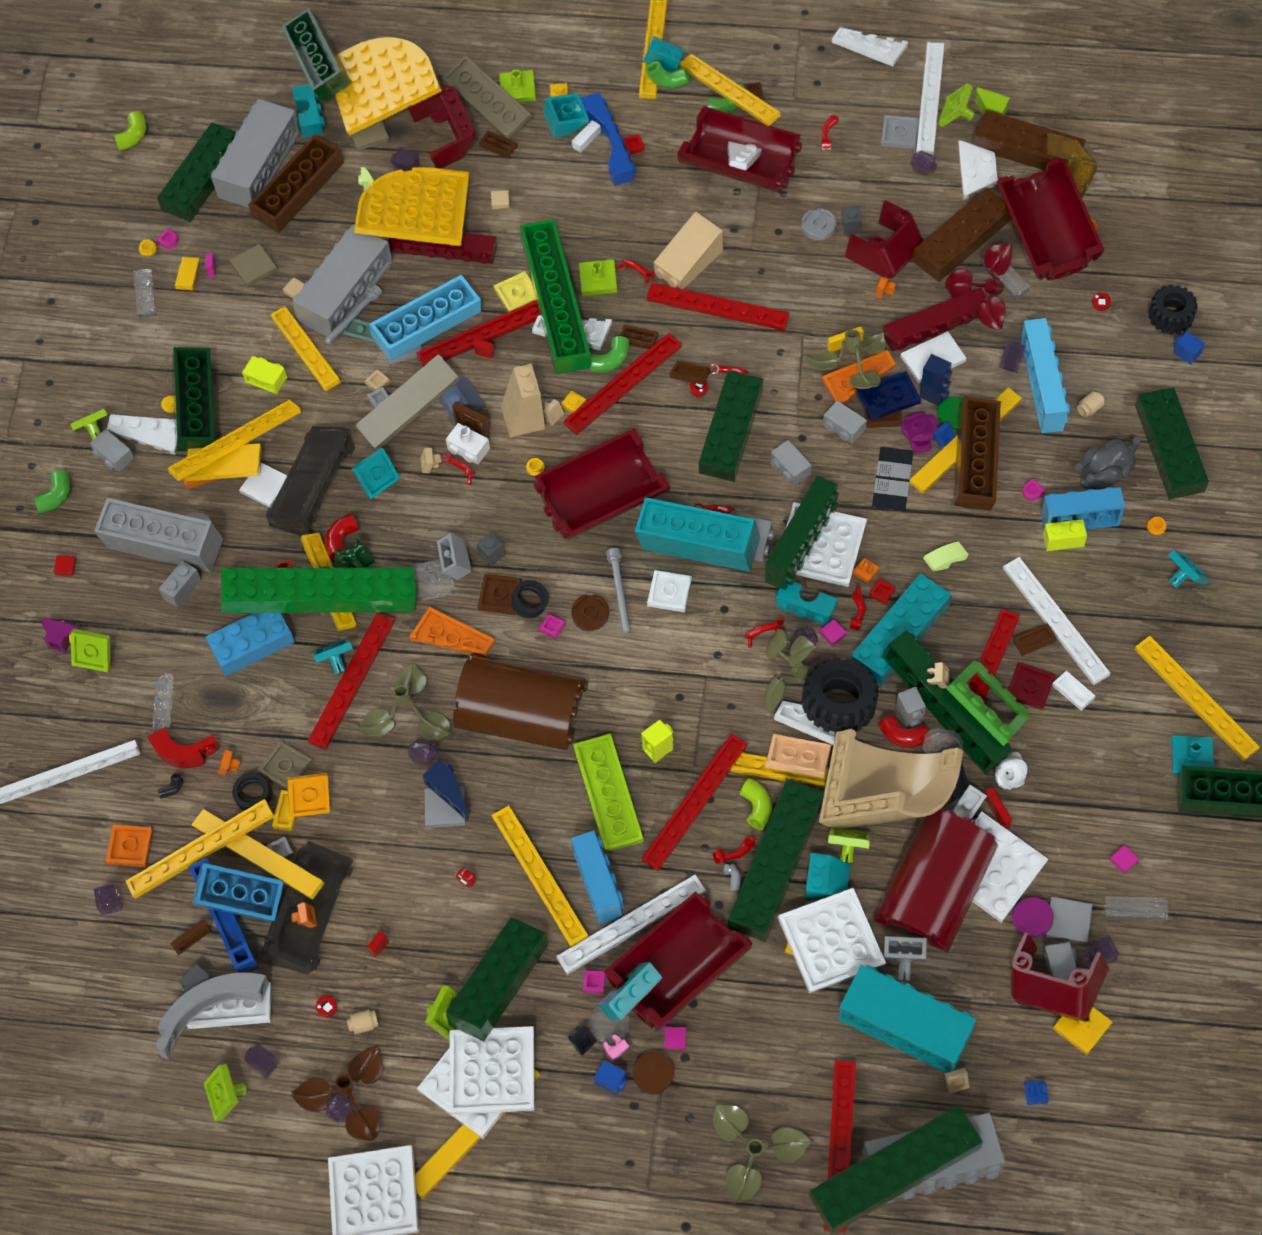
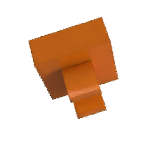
M881 276L875 297L882 299L884 293L893 296L896 283L889 282V279Z
M864 557L853 570V575L869 584L879 572L880 567Z
M224 751L217 774L225 776L228 770L237 772L240 761L231 759V751Z
M305 902L298 904V912L291 914L292 922H297L298 925L303 924L309 928L317 926L314 907Z

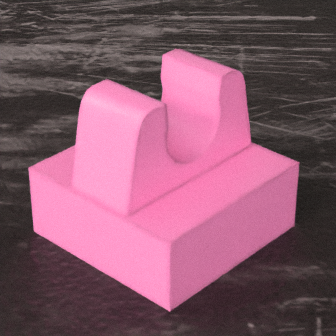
M617 1035L612 1036V1039L615 1041L614 1046H609L607 1042L603 1044L607 1057L611 1062L629 1048L626 1041L620 1039Z

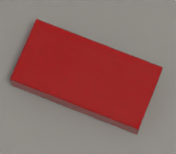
M991 787L985 792V795H987L985 800L999 824L1005 829H1009L1012 818L994 788Z

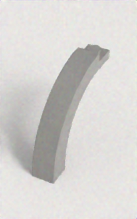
M257 973L221 975L204 981L184 993L168 1009L157 1027L161 1035L156 1044L160 1056L169 1059L181 1032L187 1024L209 1007L231 1000H252L262 1003L269 986L266 975Z

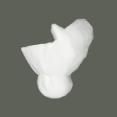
M1019 752L1009 753L996 766L995 780L999 787L1011 790L1013 787L1017 788L1024 785L1028 769Z

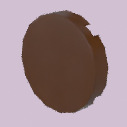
M598 595L581 596L572 605V620L582 630H598L608 621V604Z
M648 1052L637 1059L633 1067V1080L641 1091L651 1095L660 1094L671 1086L674 1079V1066L668 1057L658 1052Z

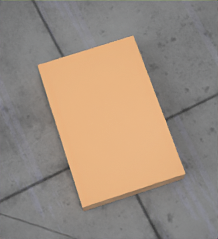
M773 734L766 767L824 778L831 745Z

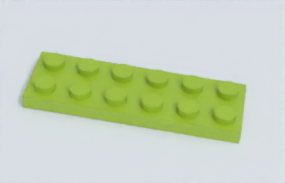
M611 734L573 744L605 853L644 842Z

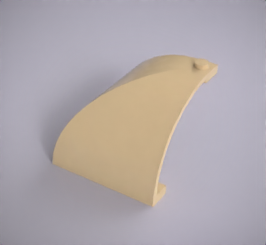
M852 729L838 731L835 736L819 823L833 828H854L931 815L941 809L951 797L959 777L963 751L960 748L943 750L942 753L932 754L897 752L874 747L855 740L856 732Z

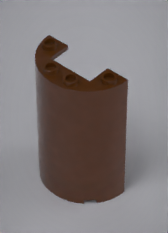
M470 655L462 669L456 691L455 701L457 710L454 709L453 712L454 728L567 750L568 745L572 744L574 739V733L571 731L572 718L575 719L577 716L578 707H576V703L581 700L583 692L587 691L588 681L584 677Z

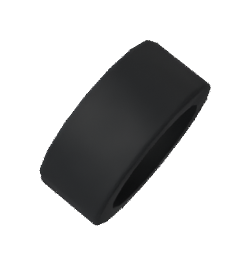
M534 580L522 581L516 586L511 596V605L518 615L532 619L544 612L549 595L541 583ZM525 590L535 592L541 599L540 605L536 608L524 606L519 601L520 593Z
M257 773L242 775L236 780L232 790L237 806L243 811L264 799L269 804L272 795L268 781ZM252 783L260 784L264 790L261 798L254 802L242 800L240 794L245 786Z

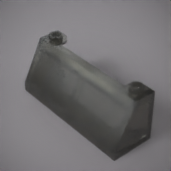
M312 426L310 432L306 433L304 443L272 507H269L266 512L269 526L299 536L313 534L314 530L310 529L312 522L316 521L315 513L342 459L352 455L355 449L350 429L345 427Z
M311 841L298 850L294 864L322 880L324 885L312 900L285 884L279 900L275 921L271 922L257 960L307 975L318 968L320 959H318L317 951L342 882L352 874L354 868L351 866L353 859ZM305 902L314 907L317 926L309 928L303 924L298 925L297 922H292L291 914L298 912V904Z

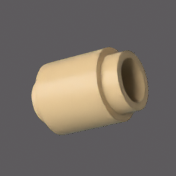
M1092 391L1078 403L1076 407L1078 413L1084 418L1092 416L1104 406V397L1101 393Z
M368 1009L350 1014V1019H347L349 1032L354 1031V1035L374 1030V1027H378L374 1010L369 1011Z

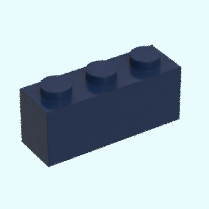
M931 354L923 367L920 398L937 406L948 398L950 394L948 389L951 385L950 378L953 373L951 371V362Z

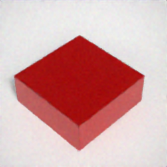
M639 134L623 138L624 147L628 149L630 155L644 152V145Z
M480 339L475 340V354L492 359L495 354L493 343Z
M56 555L54 574L74 576L76 557Z
M879 578L870 591L869 596L886 605L894 594L896 587Z
M380 931L367 946L369 953L375 958L389 943L387 936Z

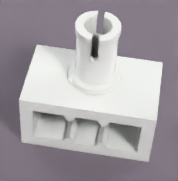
M459 423L446 438L447 448L451 453L459 454L466 461L474 462L477 465L490 450L488 438Z

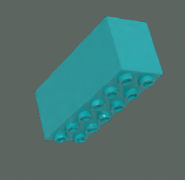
M645 497L635 528V534L643 550L751 572L756 550L761 539L755 519Z
M862 964L839 1007L838 1015L839 1021L945 1073L955 1071L976 1023V1019L970 1013L955 1010L947 1002L941 1003L928 993L922 994L916 991L915 987L905 983L903 985L897 982L893 976L883 975L876 968Z

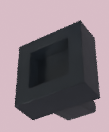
M584 1025L577 1027V1032L573 1036H568L573 1047L582 1056L597 1042L590 1030Z

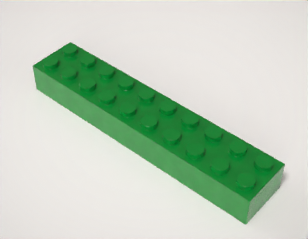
M555 219L520 225L521 242L555 374L590 369L591 354Z
M221 568V613L414 612L415 609L414 568Z

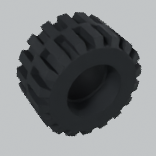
M1171 284L1168 287H1161V290L1158 289L1153 295L1148 317L1151 319L1150 323L1156 325L1155 328L1157 330L1161 329L1162 333L1169 332V334L1173 335L1174 332L1180 334L1181 331L1185 332L1188 330V327L1192 326L1198 303H1196L1197 299L1193 297V293L1187 291L1188 288H1181V285H1176L1175 287ZM1166 307L1177 308L1180 312H1171Z

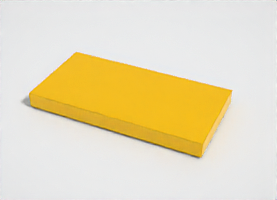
M261 444L242 445L187 476L185 480L199 481L259 476ZM202 448L188 449L187 457Z

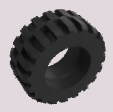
M834 658V661L828 659L823 661V664L818 663L814 666V669L809 671L804 682L802 694L803 711L807 713L806 717L809 721H814L813 724L816 727H822L823 731L828 733L833 731L836 734L838 731L848 729L857 732L862 729V726H867L875 714L879 697L877 680L874 675H870L871 672L866 667L863 668L862 664L858 662L853 663L850 659L845 661L841 660V658ZM831 689H842L851 693L857 700L845 704L837 703L827 698L824 692Z

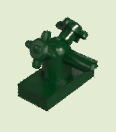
M356 538L353 548L349 547L345 551L341 550L340 552L338 549L334 550L336 561L332 565L334 568H366L375 562L365 544Z

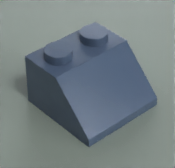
M460 378L459 382L439 398V401L454 423L452 405L455 401L474 411H478L486 406L468 378Z

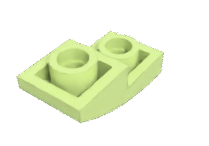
M362 167L361 175H358L359 185H363V189L366 191L373 182V178Z
M958 541L928 553L923 559L934 572L948 569L953 562L966 560L969 554Z

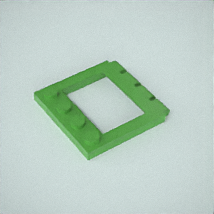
M974 660L946 689L1004 746L1030 717L1029 711L1020 702L1017 703L1015 701L1016 698L1006 688L1003 689L1001 687L1002 684L992 674L989 675L987 673L988 670L979 661L976 662ZM975 673L1006 702L1013 712L1018 714L1009 725L1003 723L997 717L995 711L989 709L983 703L982 698L969 689L966 682Z

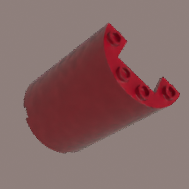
M703 106L697 116L696 131L690 142L683 141L677 152V158L679 163L780 193L783 188L786 189L788 187L789 177L794 175L795 167L793 166L797 153H800L802 143L800 142L801 135ZM728 142L755 145L756 148L761 149V155L747 170L729 166Z
M1064 157L1049 161L1045 172H1037L1032 174L1031 177L1020 178L1015 182L1014 175L1001 177L997 181L998 188L1038 279L1043 280L1047 278V281L1070 276L1085 269L1092 259L1096 261L1103 254L1105 249Z
M635 428L536 475V483L534 484L536 492L541 495L545 504L543 510L546 516H551L553 520L554 530L556 532L560 531L563 538L567 540L643 504L645 497L654 499L670 490V486L661 472L656 473L643 452V441Z
M945 810V812L937 811L922 817L873 921L890 929L897 925L928 939L930 946L948 953L998 848V844L995 841L996 837L975 825V821L971 818L964 817L963 819L951 810Z
M696 891L604 971L611 986L619 989L628 981L626 976L639 963L650 962L662 979L631 1010L651 1029L654 1028L656 1031L662 1029L752 947V941L746 935L742 936L738 931L735 932L734 930L729 931L726 928L725 922L720 917L716 918L711 913L710 901L704 895L700 896Z

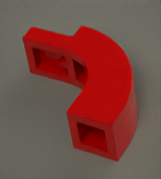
M166 728L147 736L156 754L167 764L178 768L202 766L205 764L203 757L210 756L220 749L214 735L189 746H182L172 741Z

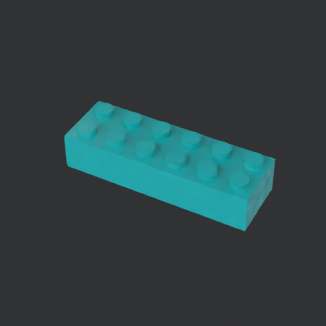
M920 573L852 653L851 662H858L862 664L863 668L866 667L871 672L870 675H874L877 680L876 683L882 687L894 672L881 657L888 644L906 630L914 634L919 643L950 606L952 594Z

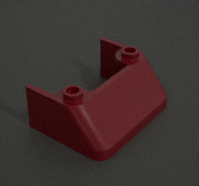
M445 86L441 88V92L407 107L414 123L428 116L435 123L447 120L455 135L456 140L429 152L435 168L442 169L461 160L465 156L476 136V130L455 87Z
M885 200L878 223L895 233L887 241L881 237H872L865 241L851 234L845 258L884 278L892 279L911 261L914 249L924 240L912 214Z
M1025 932L1012 960L1011 995L1015 1002L1076 1021L1085 1020L1090 1015L1109 970L1102 954L1096 953L1089 970L1078 968L1071 972L1068 980L1060 979L1031 970L1037 947L1029 933Z

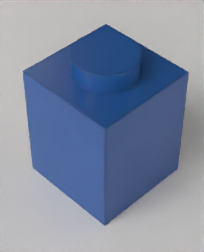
M1187 331L1183 336L1180 335L1175 340L1173 353L1192 365L1202 354L1205 343Z
M603 1060L594 1077V1082L599 1087L617 1095L620 1090L623 1091L625 1089L628 1079H626V1071Z

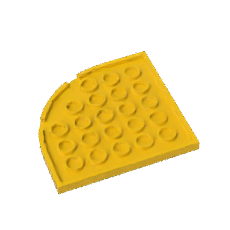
M390 37L377 38L361 42L337 54L351 84L335 94L346 131L349 135H353L406 109L408 106H412L441 92L431 61L420 47L410 41Z
M415 167L411 171L403 172L401 169L379 177L370 184L366 191L364 190L360 197L354 233L461 246L469 172Z

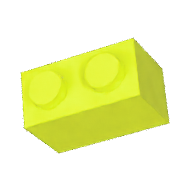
M252 356L242 372L246 383L278 394L287 379L282 365L270 363L262 357Z
M1084 520L1045 524L1043 537L1046 551L1084 547L1087 538Z
M658 720L641 733L643 750L654 763L673 750V730L667 723L663 724L661 720Z

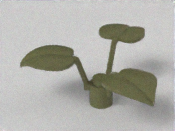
M850 330L845 333L846 342H842L839 356L834 352L806 355L808 364L817 370H830L837 366L836 362L841 361L846 347L849 352L856 353L859 374L851 377L850 384L858 389H868L879 386L881 378L874 371L863 373L859 351H865L867 354H877L885 350L886 342L883 332L860 341V333L856 330Z
M777 629L768 642L766 656L774 660L779 654L787 659L789 666L792 667L791 672L794 677H781L780 680L774 678L767 686L764 697L765 705L772 714L786 692L785 681L794 680L798 682L799 679L805 681L809 671L814 669L801 662L813 651L816 645L807 637L799 636L791 646V655L787 656L782 652V649L787 644V634L782 629Z
M411 663L401 672L395 682L393 690L395 699L392 701L391 715L385 709H374L365 716L358 728L362 733L371 737L386 736L395 727L391 719L394 718L397 704L402 707L411 705L422 721L418 726V732L424 740L435 741L448 736L451 732V726L448 719L438 712H431L427 715L426 719L423 718L414 705L410 694H420L426 688L427 680L417 666Z
M717 1104L715 1107L713 1123L717 1135L727 1142L734 1141L738 1135L747 1142L746 1151L750 1156L747 1168L742 1164L734 1165L727 1171L725 1177L726 1187L735 1203L747 1201L758 1192L762 1182L761 1174L759 1171L750 1168L753 1159L761 1156L764 1149H775V1157L780 1162L791 1164L801 1158L811 1143L805 1134L788 1127L777 1129L772 1134L771 1138L774 1145L763 1144L759 1139L750 1140L741 1134V1132L747 1129L749 1123L748 1116L744 1110L732 1105Z

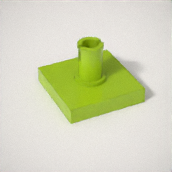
M513 70L508 73H499L500 86L519 103L536 101L533 70Z
M967 83L946 97L938 121L940 126H946L959 116H962L967 121L973 118L975 112L966 107L973 86Z
M614 259L579 263L582 296L617 293Z
M102 409L70 424L72 430L74 431L83 426L84 428L86 427L93 441L96 438L95 433L97 436L101 434L96 422H98V419L107 416L105 409Z
M73 629L71 631L72 666L108 672L111 669L110 636Z
M831 827L828 843L842 845L840 860L845 862L846 854H848L847 863H852L854 847L869 849L871 832Z
M442 985L434 1004L428 1006V1017L425 1023L450 1041V1030L458 1029L448 1024L446 1011L458 993L449 986Z
M227 1064L219 1065L203 1083L215 1121L223 1120L238 1103L237 1097L246 1095V1085L243 1082L238 1084L232 1083Z

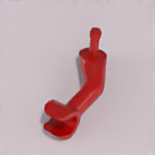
M831 115L822 127L823 149L831 148L828 132L839 121L836 115Z
M622 259V264L615 267L616 270L625 267L626 269L632 268L644 276L645 283H649L647 276H651L653 280L655 279L653 271H647L639 263L632 260Z
M715 363L709 365L717 367V370L711 372V374L718 372L727 373L728 371L745 375L749 373L742 368L718 366Z
M443 453L442 455L448 457V461H441V463H450L461 469L464 474L468 475L467 485H471V477L475 475V471L464 462L454 459L450 453Z
M701 503L693 505V507L700 505L702 509L731 515L735 511L732 507L722 505H702Z
M857 586L856 592L852 593L858 613L856 618H851L849 628L857 631L861 628L866 612L864 598L860 593L861 586Z
M778 618L774 623L762 624L747 632L744 638L748 639V647L751 648L752 639H755L763 632L769 630L776 631L777 629L784 630V627L779 626L784 624V619Z
M756 837L745 838L738 850L734 852L724 853L723 849H717L716 853L712 854L714 862L720 864L726 860L742 858L755 846L754 841Z

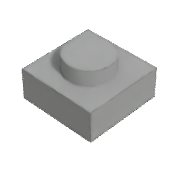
M383 387L367 395L374 408L389 397Z
M285 836L267 845L269 849L285 859L294 856Z

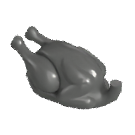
M1134 437L1129 445L1120 439H1113L1101 447L1088 449L1074 467L1075 471H1081L1080 484L1084 488L1104 489L1119 482L1121 478H1126L1136 464L1134 453L1140 444V438Z

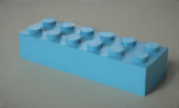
M460 275L370 323L371 336L389 361L480 313L481 299L464 277Z
M1046 318L1024 321L1021 336V346L1041 433L1063 431L1065 423L1068 422L1067 414L1070 413L1069 403L1065 401L1066 389L1061 384L1062 372L1058 371L1059 359L1054 354L1055 342L1050 337L1052 335L1051 325L1047 324Z

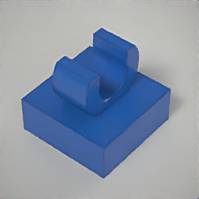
M944 422L933 433V440L942 449L956 437L951 424Z
M1046 1080L1024 1082L1027 1105L1046 1104L1049 1102Z

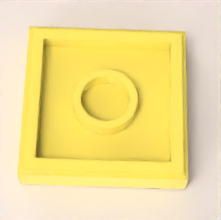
M525 271L494 285L495 292L508 312L536 301L532 281Z

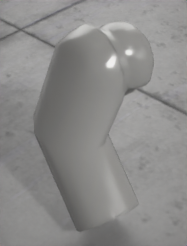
M725 864L724 874L731 875V890H740L741 873L735 864Z

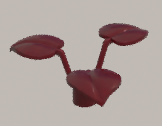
M1010 243L992 246L985 253L984 264L987 268L991 269L990 274L994 279H989L985 284L971 283L973 279L972 273L968 270L960 269L951 273L945 282V287L953 298L970 292L971 286L985 288V291L991 295L985 299V303H981L978 306L977 315L985 326L992 329H1003L1006 307L1003 300L997 298V295L1003 292L1004 284L999 281L996 275L1002 276L1010 267L1012 259V246Z

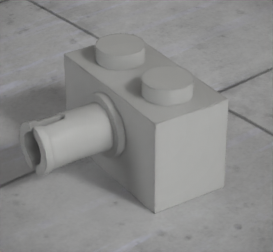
M885 936L884 960L899 962L898 981H903V973H906L905 981H911V963L926 962L927 938Z

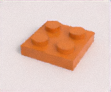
M113 825L105 861L107 865L146 867L153 835L152 827Z

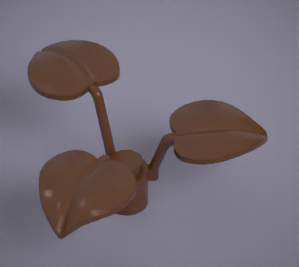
M377 1047L371 1048L355 1056L348 1065L349 1075H339L330 1092L329 1085L324 1079L311 1078L291 1092L293 1099L300 1107L307 1111L320 1112L329 1106L328 1097L332 1096L335 1091L341 1096H348L355 1111L346 1119L345 1127L348 1134L358 1140H375L380 1132V1116L369 1105L358 1110L352 1092L354 1089L353 1082L358 1083L361 1080L364 1084H372L382 1076L383 1064L379 1049Z

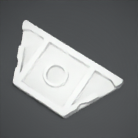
M958 141L963 199L969 198V195L975 192H982L986 187L991 188L997 185L995 152L964 141Z

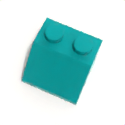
M653 35L643 62L650 64L658 61L666 71H676L684 48Z
M578 93L546 98L543 113L553 138L570 136L589 122L588 115Z
M811 853L805 899L819 901L848 890L850 865L831 855Z

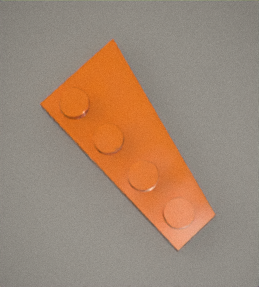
M886 350L861 360V367L863 373L874 371L881 378L896 367V363L889 351ZM857 362L822 376V382L834 403L838 400L845 404L864 390L855 388L850 384L851 377L859 374Z
M431 607L427 609L409 636L412 641L486 657L495 644L494 638Z

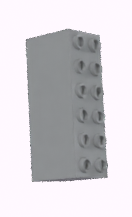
M258 99L255 105H252L249 115L243 120V125L236 132L234 140L228 145L225 155L220 158L219 165L211 174L218 198L249 208L248 204L274 178L300 134L295 110Z
M352 225L349 230L345 231L343 238L335 244L332 252L324 258L321 266L314 271L313 276L309 281L305 282L303 289L294 296L292 301L298 322L325 336H328L366 296V290L372 284L376 285L393 263L388 241L377 236L354 233L355 225Z
M110 498L106 499L94 530L108 549L176 565L184 561L197 570L209 573L212 572L223 541L222 536L210 521Z
M990 1113L968 1118L983 1141L981 1149L896 1198L910 1199L915 1197L916 1193L931 1194L936 1192L937 1188L944 1187L947 1190L955 1188L957 1184L963 1182L968 1185L976 1183L978 1179L984 1177L987 1180L997 1178L1002 1172L1005 1161ZM912 1131L864 1142V1159ZM893 1199V1200L889 1201V1202L886 1203V1204L892 1203V1202H894L895 1200Z

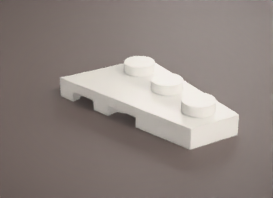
M728 142L729 166L747 170L761 155V149L756 148L755 145Z

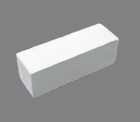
M592 120L572 140V148L581 153L601 133V125Z

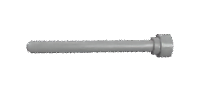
M372 284L366 290V296L326 337V343H332L370 301L377 300L382 295V291L377 285Z
M611 548L606 551V557L609 563L612 564L622 631L628 633L630 626L619 566L622 555L619 548Z

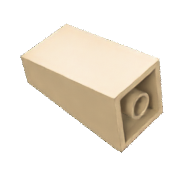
M695 212L654 261L655 275L660 279L663 278L671 287L684 289L723 252V230Z
M532 363L513 368L501 404L510 438L545 429L541 394Z

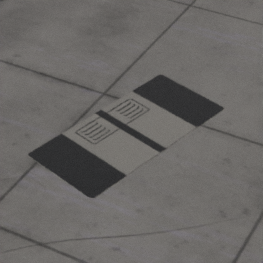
M880 447L872 501L873 508L897 511L906 510L913 450Z

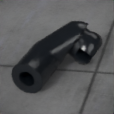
M175 773L171 776V783L168 787L158 789L160 799L179 792L183 785V778H181L180 774Z

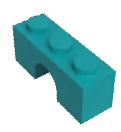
M310 84L292 87L297 111L307 110L304 113L298 114L303 138L323 134L322 127L325 126L323 116H319V113H322L320 103H316L319 97L312 90Z
M795 582L792 586L789 585L786 590L779 589L775 597V606L780 610L793 612L798 617H806L819 625H827L831 622L837 609L838 598L820 592L814 601H804L801 599L802 585Z
M650 962L639 963L626 976L628 981L621 988L611 991L598 1004L610 1021L622 1020L662 979Z

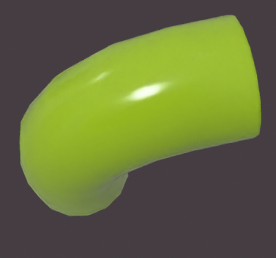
M131 112L127 117L129 128L124 132L114 135L119 151L129 149L143 139L146 133V119L142 112Z
M748 778L740 791V796L749 800L753 805L752 812L746 820L750 826L762 831L769 822L773 812L772 799L763 786Z

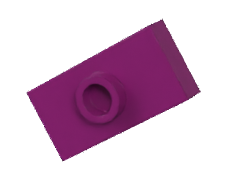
M44 617L41 623L47 632L44 641L48 648L65 653L71 645L69 642L71 631L73 629L80 630L79 627L71 625L64 620L59 622Z

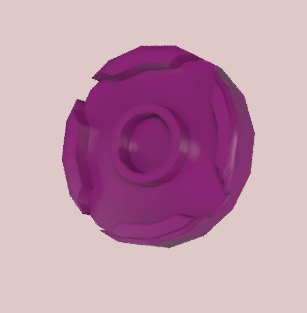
M925 412L912 413L905 417V421L901 424L902 434L907 439L918 442L933 438V433L939 428L937 418L932 414L926 415Z
M1037 897L1026 898L1015 906L1012 920L1020 934L1024 935L1026 932L1031 937L1037 938L1045 935L1052 928L1054 913L1050 905L1043 899Z

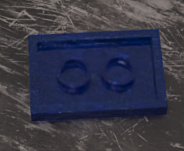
M907 371L881 379V383L877 387L868 389L856 388L855 390L869 421L921 404V398Z

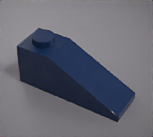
M438 760L422 776L424 784L467 821L469 815L453 773L454 769L448 763L444 764Z

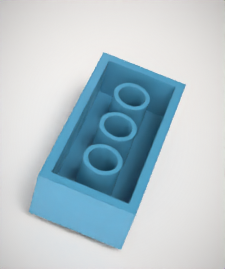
M1108 487L1101 490L1089 489L1083 492L1071 491L1065 494L1052 493L1045 496L1041 511L1043 528L1048 523L1081 519L1084 520L1085 529L1120 526L1125 510L1121 487Z
M253 613L205 636L225 677L295 643L281 613Z
M591 831L571 838L573 853L598 923L602 924L622 917L621 910L624 909L623 898L620 890H617L614 873L610 870L607 854H604L600 836L596 837L595 832Z
M203 863L200 867L192 905L273 922L276 918L284 881Z

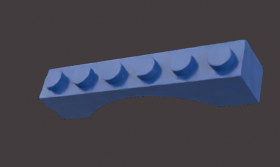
M600 92L581 97L580 99L588 115L589 123L593 120L601 125V131L611 143L612 153L608 161V169L614 186L633 181L636 168L633 162L630 163L628 149L625 150L623 147L624 141L622 136L619 137L617 124L612 122L613 116L611 111L607 110L606 99L601 97Z
M207 858L189 866L196 884L201 865L203 863L210 864ZM209 909L237 973H249L259 968L234 914Z

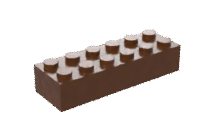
M985 110L974 135L973 145L993 151L995 156L1046 171L1049 161L1064 157L1072 176H1074L1083 155L1086 140Z
M313 135L248 204L252 217L279 233L344 163L341 149Z
M986 187L914 249L913 263L936 281L940 282L1011 221L1012 218L1004 200Z
M964 396L959 406L954 506L991 511L996 502L1001 401Z

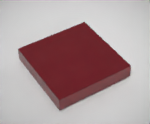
M1018 662L1008 691L1016 698L1015 701L1043 710L1056 674Z

